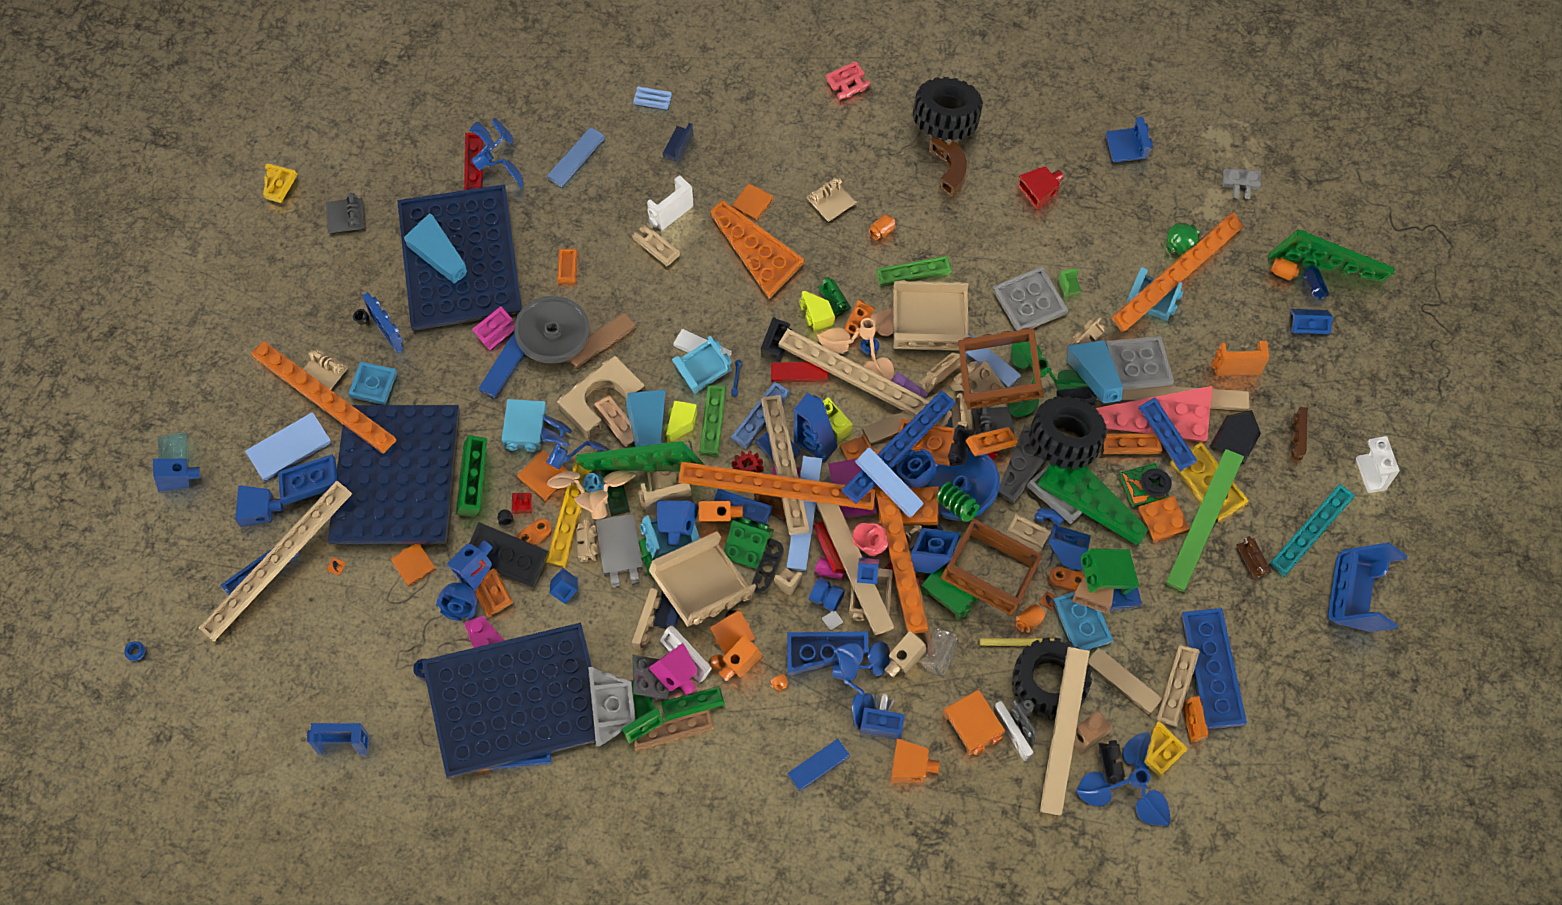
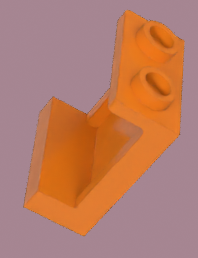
M1259 341L1255 351L1228 352L1226 350V343L1221 342L1219 349H1216L1215 358H1212V368L1215 369L1216 376L1261 375L1270 358L1267 341Z
M979 689L944 708V718L946 721L951 722L966 746L968 755L973 753L977 755L985 750V746L990 743L995 745L1003 739L1002 736L1005 729Z

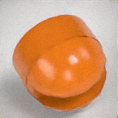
M721 654L714 655L709 659L708 663H711V670L720 671L726 666Z
M785 674L770 680L774 689L779 691L783 688L785 689L788 684Z

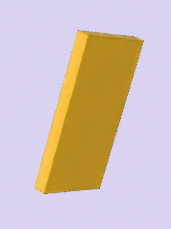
M1200 442L1190 449L1197 459L1196 463L1181 472L1173 460L1170 461V464L1202 503L1219 463L1204 444ZM1234 482L1216 519L1217 523L1249 502Z

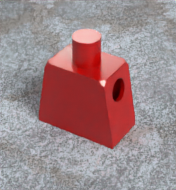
M1043 166L1021 174L1017 186L1038 210L1058 193L1059 181L1064 177L1060 170L1051 173L1047 167Z

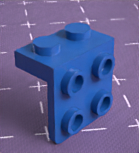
M1136 117L1133 128L1107 131L1106 139L1113 162L1148 158L1150 149L1153 148V142L1148 136V124L1145 123L1143 117Z

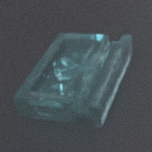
M187 433L170 434L165 437L158 436L159 459H186L189 467Z

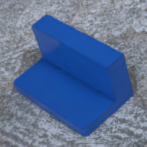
M1291 309L1293 333L1331 334L1333 316L1328 310Z
M864 707L860 733L894 740L901 739L905 714Z

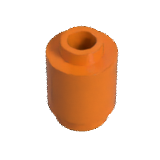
M883 214L871 224L868 231L875 240L883 239L895 229L896 222L891 215Z
M1276 258L1271 272H1274L1276 276L1291 281L1292 278L1296 279L1300 268H1297V263L1284 258Z
M1037 604L1030 605L1016 617V626L1020 631L1029 633L1043 621L1045 617L1044 610Z

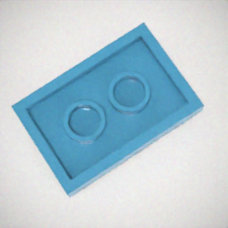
M1075 592L1053 598V604L1073 648L1078 646L1080 649L1088 651L1113 642L1102 612L1072 602Z

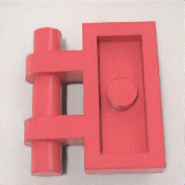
M857 61L826 75V80L834 92L839 89L842 90V92L837 94L839 100L852 97V94L861 93L866 90L865 88L871 86L869 80L862 82L861 79L865 78V73ZM855 83V86L851 88L848 87V85Z

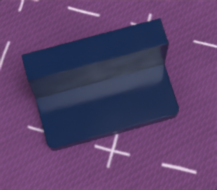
M689 123L686 129L679 126L676 127L663 151L664 158L680 162L693 137V124Z
M662 591L660 607L656 610L653 626L663 629L674 626L676 629L680 615Z

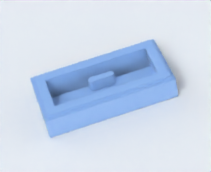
M637 86L633 102L636 105L668 110L672 93Z

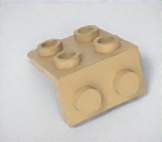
M973 361L967 365L971 393L1005 388L986 361ZM962 372L956 375L954 382L950 384L953 391L963 390L964 392Z

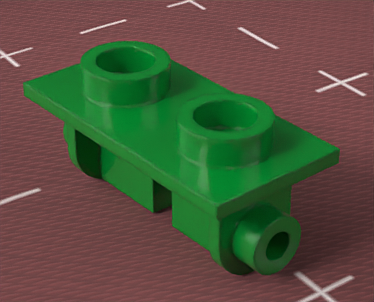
M829 277L824 278V283L818 286V289L824 299L829 301L834 315H839L851 309L835 280Z

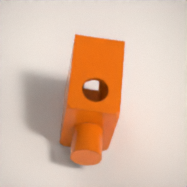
M699 501L700 523L731 522V517H743V506H731V501ZM726 509V514L718 515V510Z
M744 635L723 657L722 660L726 666L719 674L725 681H728L734 674L741 678L764 656Z
M897 739L891 782H924L926 772H939L940 761L928 759V748Z

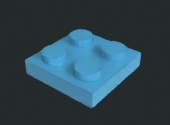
M360 361L348 392L349 397L386 405L397 375L396 369Z

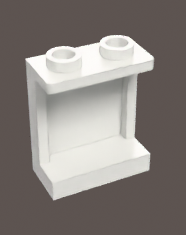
M680 175L674 179V193L658 205L651 199L647 201L649 222L660 231H663L694 206L692 186Z
M1384 436L1369 439L1370 453L1359 455L1356 458L1367 493L1387 490L1400 471L1388 437Z

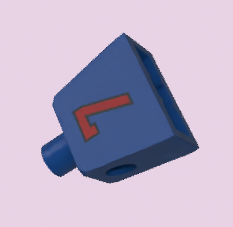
M483 541L478 548L470 543L466 544L446 565L461 583L470 586L476 591L492 566L487 554L493 547L486 541Z

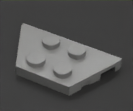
M588 667L596 747H599L621 733V728L635 721L632 683L610 673Z

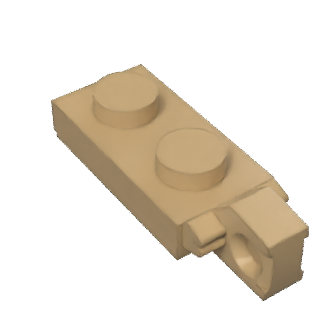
M950 353L926 373L927 376L919 382L921 388L926 392H930L935 389V385L944 381L951 372L961 367L960 354Z

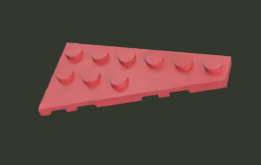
M1212 386L1098 407L1096 409L1099 412L1098 414L1102 415L1106 428L1109 431L1155 434L1138 408L1149 400L1156 398L1183 440L1206 443Z

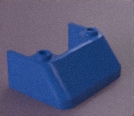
M1389 542L1341 551L1336 560L1328 613L1329 619L1336 624L1368 632L1398 629L1396 623L1380 612L1369 611L1374 578L1384 576L1389 569L1390 562L1405 560L1407 555Z

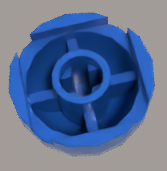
M914 449L910 450L898 462L897 473L902 481L910 487H925L935 477L937 471L935 460L931 453L925 449H920L921 451L916 452Z
M451 583L445 586L439 593L436 607L438 608L439 606L441 609L440 613L449 619L461 621V617H468V620L475 614L478 599L475 591L470 586L464 583Z

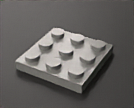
M1043 267L993 286V292L1016 331L1022 328L1031 329L1068 314L1066 305Z
M1161 336L1106 341V346L1122 383L1123 390L1173 385L1174 380Z

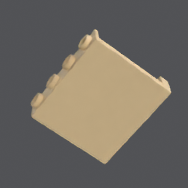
M894 281L893 349L959 350L958 340L970 337L968 335V283Z
M717 531L653 560L649 568V572L687 627L694 623L695 625L700 624L705 618L709 616L714 617L725 608L731 609L742 600L743 602L749 600L756 588L755 584L748 586L719 545L721 536Z

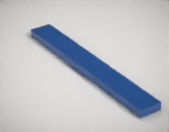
M941 390L877 455L892 469L956 402ZM861 470L841 492L857 504L876 483Z

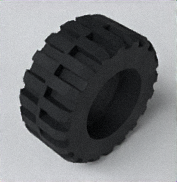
M937 77L926 81L917 90L913 107V119L920 130L923 129L925 134H930L933 138H942V140L946 141L947 139L955 141L958 138L961 140L970 136L978 128L983 100L980 93L975 90V87L968 85L966 81H959L957 78Z
M1061 396L1053 397V400L1051 398L1046 400L1038 407L1030 426L1029 440L1031 445L1034 446V451L1040 454L1041 459L1044 461L1047 460L1051 465H1058L1062 469H1066V467L1077 469L1078 466L1083 468L1087 464H1091L1097 458L1106 439L1107 428L1102 415H1099L1098 410L1095 407L1092 408L1090 403L1080 401V398L1075 397L1073 399L1070 396L1061 398ZM1056 427L1067 428L1075 432L1079 438L1066 436L1058 431Z
M1047 637L1043 638L1042 642H1039V640L1033 641L1031 646H1026L1022 654H1019L1013 670L1012 685H1014L1013 691L1015 696H1019L1018 702L1032 701L1034 704L1032 712H1037V716L1041 718L1044 715H1048V719H1055L1060 693H1049L1042 690L1034 681L1033 671L1037 666L1046 663L1055 664L1064 669L1067 649L1072 647V643L1069 641L1063 643L1061 638L1055 637L1054 641H1050V638ZM1089 665L1086 670L1081 705L1084 703L1092 684V677L1090 676L1092 669Z

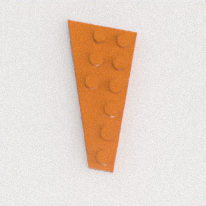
M721 200L710 211V215L769 300L805 263L804 258L724 200Z

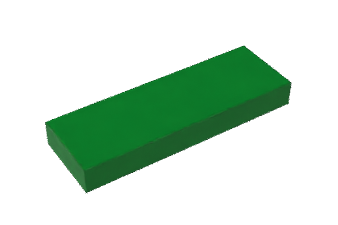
M720 686L661 702L666 721L725 705Z

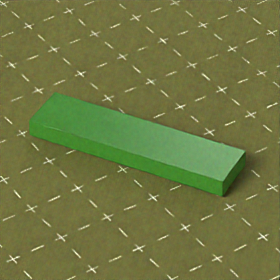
M947 255L877 268L876 273L880 287L894 285V281L905 280L912 282L952 274V269Z
M707 385L699 451L701 456L719 457L726 386Z

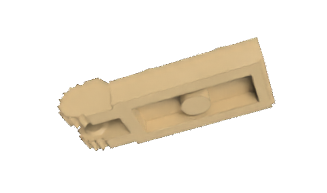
M642 225L639 229L646 238H643L637 232L632 234L633 239L667 267L680 256V252L645 225Z

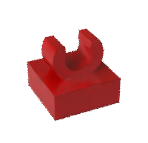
M531 492L512 493V514L532 513Z

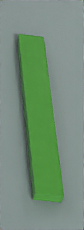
M1225 449L1166 585L1185 592L1244 456Z

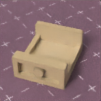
M641 483V490L638 491L642 510L646 509L647 515L657 514V501L692 502L690 484L680 483L647 492L645 484Z

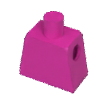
M684 643L672 649L649 667L650 671L669 691H673L680 686L684 693L688 695L696 689L690 678L698 670Z

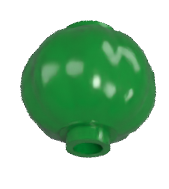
M1176 223L1168 231V244L1166 247L1170 253L1173 254L1175 252L1181 256L1200 241V233L1192 224Z

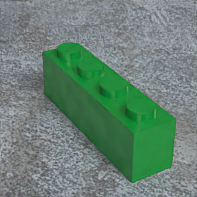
M468 435L464 442L456 515L475 518L480 510L487 438Z

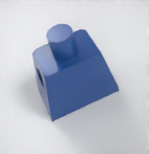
M153 459V477L158 492L188 488L189 479L200 478V467H188L186 459Z
M240 485L238 486L235 520L240 527L267 523L272 520L273 511H283L284 505L280 502V499H274L269 489Z
M657 501L658 532L668 535L667 545L678 547L680 536H690L692 534L699 505L691 501Z

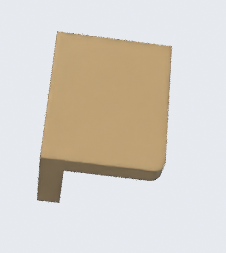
M787 568L784 569L780 576L776 575L774 577V586L789 596L793 594L802 582L801 572L798 571L795 574Z

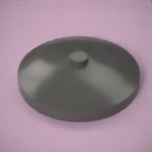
M546 296L528 303L519 312L515 321L514 331L519 348L528 357L543 363H560L575 357L583 350L589 339L590 326L585 311L577 303L564 297Z

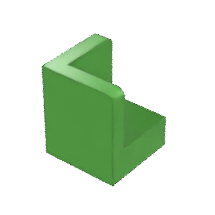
M1078 268L1060 271L1057 283L1063 298L1081 294V288L1077 279Z

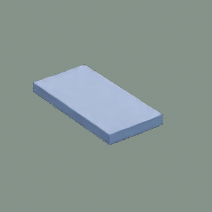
M312 412L245 450L263 481L266 482L278 475L279 471L294 466L332 444Z

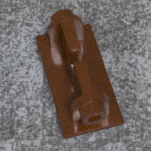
M754 493L755 501L772 506L771 514L786 521L782 498Z
M1249 536L1244 539V542L1236 544L1253 579L1272 573L1254 538L1252 539Z

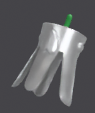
M874 694L875 709L890 712L895 698L892 701H887L888 696L884 694L880 701V698Z

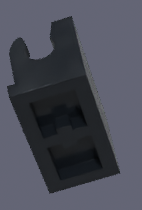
M775 317L772 318L761 346V357L781 362L785 350L779 347L778 343L787 329L792 330L789 328L790 323Z

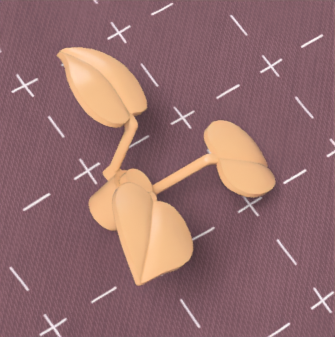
M893 308L875 313L871 318H864L861 321L860 328L856 329V333L851 339L849 332L843 328H832L817 334V339L821 346L837 354L847 352L849 344L853 343L858 334L863 339L870 340L873 361L867 362L864 368L890 381L894 376L893 364L885 357L876 360L873 337L876 332L881 336L893 335Z
M566 471L555 475L547 482V485L559 489L570 486L572 483L576 484L581 492L575 498L576 503L590 511L593 519H602L607 516L605 504L608 503V487L620 486L637 476V474L630 471L609 473L603 478L605 483L604 491L597 490L590 493H585L579 481L576 480L580 477V474L574 471Z

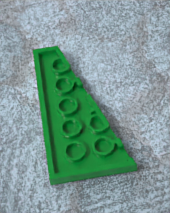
M1297 229L1268 253V259L1274 260L1275 257L1284 258L1289 261L1302 262V265L1326 271L1337 269L1342 270V274L1347 275L1358 273L1362 278L1382 282L1391 277L1395 270L1394 267L1386 263L1379 262L1369 256H1364L1354 250L1344 248L1337 243H1332L1300 229Z
M683 441L577 454L576 462L585 470L680 472L681 462L705 465Z
M1050 464L1037 484L1139 546L1148 531V528L1087 466L1083 468L1078 466L1077 469H1070L1069 467L1062 469L1058 465L1053 466Z

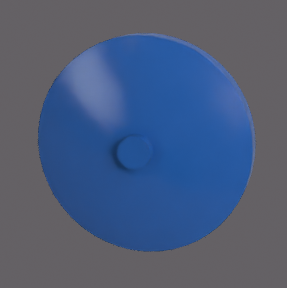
M969 450L966 465L946 466L936 464L937 471L935 477L930 484L925 486L939 487L941 489L946 482H953V486L956 485L959 487V490H964L965 494H969L970 498H974L976 504H979L980 508L976 514L978 516L986 511L996 499L1000 488V476L996 465L988 455L983 454L975 457L972 451ZM939 504V516L949 520L961 521L949 509Z

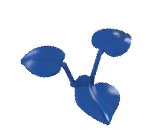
M494 118L492 120L493 125L501 134V137L494 143L490 133L483 124L475 122L471 126L470 132L477 134L486 143V146L478 155L472 158L473 164L477 169L482 170L487 165L492 167L493 165L503 163L515 178L521 190L523 188V177L510 160L501 159L492 162L494 157L491 151L504 138L509 144L513 143L512 134L498 119Z
M543 416L544 421L560 430V435L558 436L547 428L543 427L541 429L543 441L557 443L546 461L551 466L560 469L564 461L569 462L570 458L585 446H591L599 451L609 450L603 444L589 440L567 455L568 451L560 445L570 446L563 439L565 431L571 434L572 430L559 420L550 416Z
M881 641L871 645L868 652V660L870 662L868 665H859L863 659V651L858 644L848 643L834 649L839 663L833 666V677L844 680V684L850 685L860 693L854 696L852 702V713L857 729L861 728L864 707L875 709V703L871 694H865L864 690L850 681L856 677L858 669L872 668V673L876 676L882 675L885 672L884 669L890 663V649L888 644Z
M1149 732L1134 736L1123 748L1124 761L1127 764L1134 765L1135 769L1128 779L1108 786L1109 784L1105 783L1103 774L1095 771L1086 774L1076 788L1078 796L1084 802L1092 806H1104L1112 799L1111 789L1130 783L1135 788H1142L1141 796L1143 798L1136 803V813L1139 819L1149 825L1168 826L1170 824V810L1165 797L1157 790H1150L1145 794L1146 784L1150 781V773L1147 771L1149 767L1144 763L1151 740Z

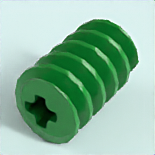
M951 481L946 482L941 487L937 496V501L940 505L949 509L951 513H954L964 522L972 520L980 508L974 498H970V495L965 494L964 490H959L958 486H953Z

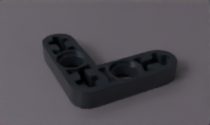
M771 538L767 541L768 548L764 551L752 581V585H756L754 592L758 595H764L770 590L784 553L782 543ZM778 547L779 552L772 554L771 549ZM770 563L774 569L771 572H766L762 568L763 565ZM762 576H764V577H765V580H764V585H765V586H762L761 589H760V588H758V584L761 583V581H762Z

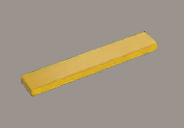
M575 458L572 471L580 474V477L576 480L579 481L583 490L587 493L583 487V480L593 470H585L576 462ZM574 483L567 486L546 565L566 567L582 507L575 501V498L581 492Z

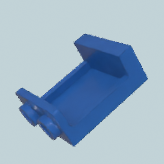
M311 723V730L307 732V742L317 754H323L324 743H351L359 755H368L369 734L361 723Z

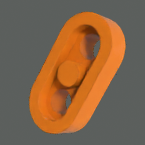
M537 519L520 531L516 538L522 540L524 537H529L526 542L537 546L551 535V524L546 519ZM541 525L545 526L543 529H538Z
M1055 567L1050 571L1048 579L1053 587L1075 592L1079 586V583H1076L1075 580L1080 579L1082 581L1085 574L1063 567ZM1056 574H1061L1063 577L1058 578Z

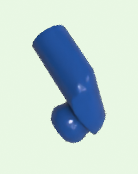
M1040 508L1035 514V518L1038 521L1042 522L1045 518H1048L1057 526H1060L1065 520L1053 509Z

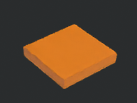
M542 450L517 475V479L542 500L546 501L557 490V488L549 487L547 482L555 475L569 470L563 465L560 469H557L548 464L546 461L550 455Z

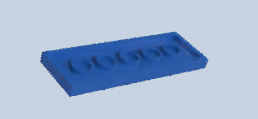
M1222 608L1182 612L1181 616L1187 645L1200 651L1193 674L1198 697H1200L1207 728L1215 729L1246 725L1247 720Z

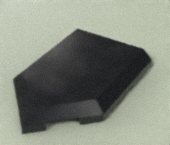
M1253 411L1227 415L1210 447L1223 454L1225 449L1244 456L1241 462L1244 464L1261 435Z

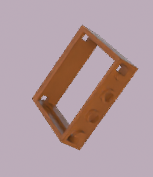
M1022 328L1018 331H1003L1000 334H985L981 337H966L963 340H958L967 409L1044 398L1034 328ZM1030 341L1035 377L1034 384L971 393L966 351Z
M973 518L941 579L1012 616L1043 554ZM970 536L1029 566L1015 597L955 566Z

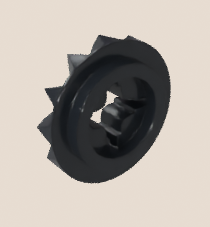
M1154 468L1144 472L1140 484L1142 490L1147 493V496H1153L1156 499L1157 497H1164L1169 493L1172 481L1165 471ZM1159 478V486L1152 488V482Z

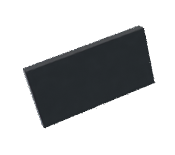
M478 522L470 544L478 548L483 541H486L493 547L487 554L488 559L492 563L490 570L494 568L499 574L535 588L550 552Z

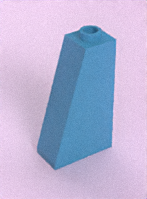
M429 213L404 237L406 245L455 284L467 272L465 263L433 215Z
M1105 341L1069 345L1067 348L1068 363L1101 402L1122 401L1123 386Z
M665 389L627 393L625 405L636 447L661 444Z

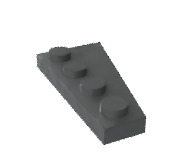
M1026 425L1023 426L998 492L999 496L1012 504L1015 503L1027 487V484L1045 463L1041 459V455L1034 451V446L1031 445L1029 440L1030 428Z

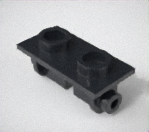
M1090 387L1056 390L1057 396H1061V398L1070 396L1075 399L1076 397L1080 398L1082 402L1090 403V405H1095V402H1097V396Z
M958 425L954 430L953 440L955 443L951 444L948 454L950 466L966 465L970 447L965 440L974 434V429L965 430V426Z
M1117 740L1109 741V744L1098 743L1105 783L1116 784L1124 781L1126 776L1123 762L1116 763V760L1122 758L1120 744H1117Z

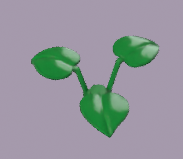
M1030 341L1012 344L1011 360L1020 369H1025L1029 365L1033 367ZM1037 345L1041 378L1049 373L1054 383L1058 384L1057 390L1089 387L1074 370L1066 369L1060 371L1057 380L1052 373V369L1048 368V361L1042 358V350ZM1033 376V380H1032V383H1031V384H1034V383H1035V377H1034V376ZM1039 398L1007 403L1009 413L1015 417L1028 416L1037 409Z

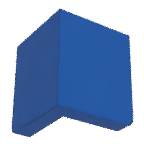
M859 558L857 583L877 584L879 559Z
M564 568L550 581V594L565 604L578 591V578Z

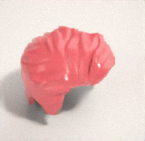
M860 523L855 527L852 534L853 542L869 556H877L887 548L886 531L881 525L876 523Z

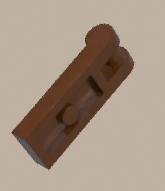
M1300 407L1297 413L1293 414L1292 424L1295 425V430L1292 433V442H1295V448L1290 458L1294 463L1301 462L1307 451L1308 408Z

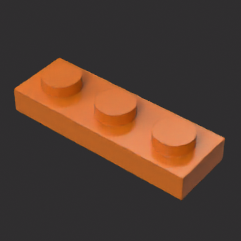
M1010 427L969 436L965 440L975 457L1014 447L1018 443Z
M1107 434L1102 445L1103 454H1161L1162 452L1161 442L1155 434Z

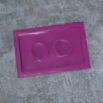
M857 459L828 463L831 483L847 485L862 470L855 462ZM875 501L873 510L839 505L845 520L877 514Z

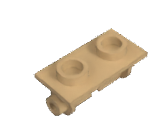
M1101 318L1096 320L1090 319L1084 324L1085 329L1082 332L1078 331L1072 337L1073 341L1069 345L1092 342L1089 337L1096 341L1104 333L1105 329L1103 324L1098 323Z
M958 393L956 398H952L956 402L951 408L953 412V428L963 425L965 430H972L971 409H967L964 393Z
M584 520V523L578 524L576 528L577 542H584V544L577 545L578 559H580V562H587L590 558L597 562V530L595 525Z

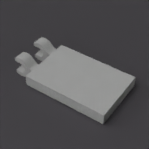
M634 514L595 520L604 576H610L612 588L620 587L618 574L630 572L632 584L639 583L637 570H643Z

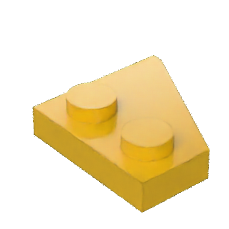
M266 163L267 176L264 177L265 187L263 195L268 200L281 203L298 174L295 170Z
M1158 721L1154 725L1144 763L1160 778L1188 748Z

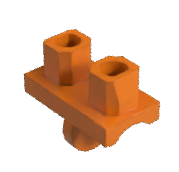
M859 299L844 329L854 335L856 329L860 328L861 321L864 318H871L876 308Z

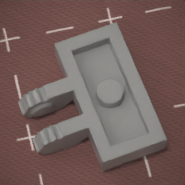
M1225 168L1223 172V187L1233 188V198H1238L1240 194L1239 189H1245L1244 197L1245 199H1250L1251 190H1259L1261 187V171Z

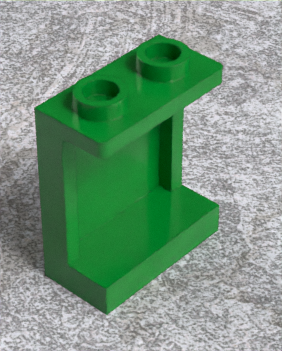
M1091 548L1081 555V564L1090 593H1094L1099 589H1121L1122 594H1129L1140 586L1130 549Z
M948 562L926 579L921 585V593L925 597L928 595L932 596L955 614V618L959 620L961 616L966 617L971 610V604L974 601L977 603L980 599L941 579L949 564Z
M633 680L630 681L632 683L635 721L621 728L622 734L629 744L664 724L660 711L654 706L650 698L634 694Z

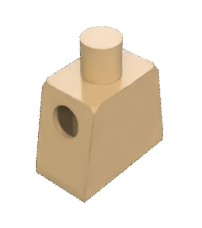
M909 631L889 654L891 663L884 670L892 678L900 670L906 674L927 652L925 643Z

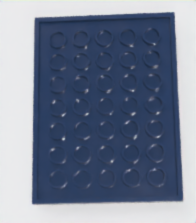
M505 184L397 200L412 331L484 320L500 306L509 316L519 314L522 310ZM429 213L433 215L465 263L467 272L455 284L406 245L404 237Z
M352 405L393 435L396 441L382 454L345 425L342 426L337 479L352 495L330 517L328 543L447 544L460 411L459 405Z
M581 622L422 660L447 779L596 742L588 667L592 666Z

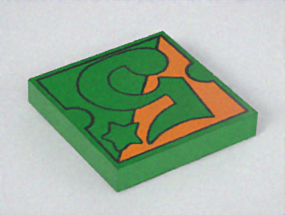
M1156 463L1119 473L1132 509L1170 497L1167 493L1164 497L1161 496L1155 499L1153 496H1147V493L1142 490L1140 484L1142 475L1149 469H1158ZM1159 478L1152 482V488L1159 486Z

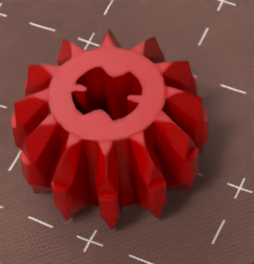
M751 450L748 451V454L741 451V456L735 455V461L731 462V467L736 470L757 473L764 471L762 466L763 460L758 459V453L752 455Z

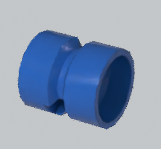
M820 577L810 593L809 600L818 605L823 603L825 609L834 613L843 599L845 589L837 585L831 586L829 581Z

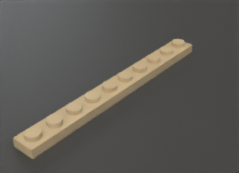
M787 329L778 343L782 349L913 416H916L930 402L790 329ZM948 411L935 425L946 426L953 412Z
M336 481L204 621L199 629L212 641H215L352 493Z

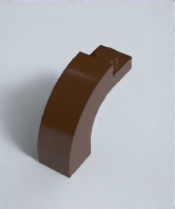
M932 138L929 150L943 159L949 166V170L940 179L939 188L954 198L961 190L965 181L967 169L966 156L956 142L952 141L948 145L942 139Z

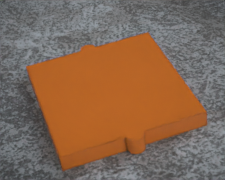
M748 183L732 204V207L744 216L747 215L757 221L774 196L764 192L762 188L759 189Z
M414 544L407 549L404 548L401 553L391 558L392 563L407 586L420 579L423 580L426 575L436 570L420 544Z
M740 610L709 627L716 639L715 643L719 644L724 655L744 635L750 641L756 639L749 627L750 623L746 622Z

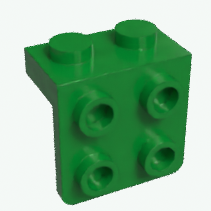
M748 517L736 518L732 520L724 552L731 561L757 569L763 557L767 541L773 536L774 529L769 528L770 525L766 523H753Z

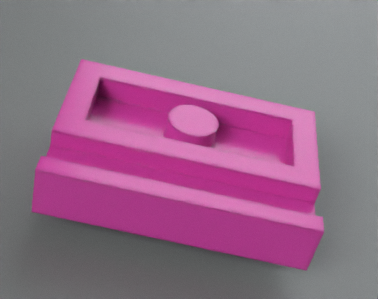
M500 306L474 327L472 331L490 351L514 332L515 322Z

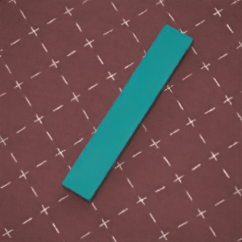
M1339 484L1274 557L1269 566L1285 577L1356 495Z

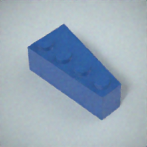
M807 392L794 409V444L812 456L822 458V462L825 463L838 445L824 403L818 396H812Z
M787 632L788 677L839 663L834 649L844 644L855 643L860 645L863 657H867L869 652L868 632Z

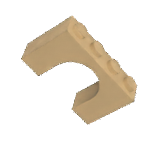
M616 356L607 359L598 370L592 371L588 378L583 382H578L569 393L563 394L559 401H557L559 410L588 440L603 429L602 420L587 405V399L592 392L604 387L613 388L626 399L627 393L646 391L645 385Z

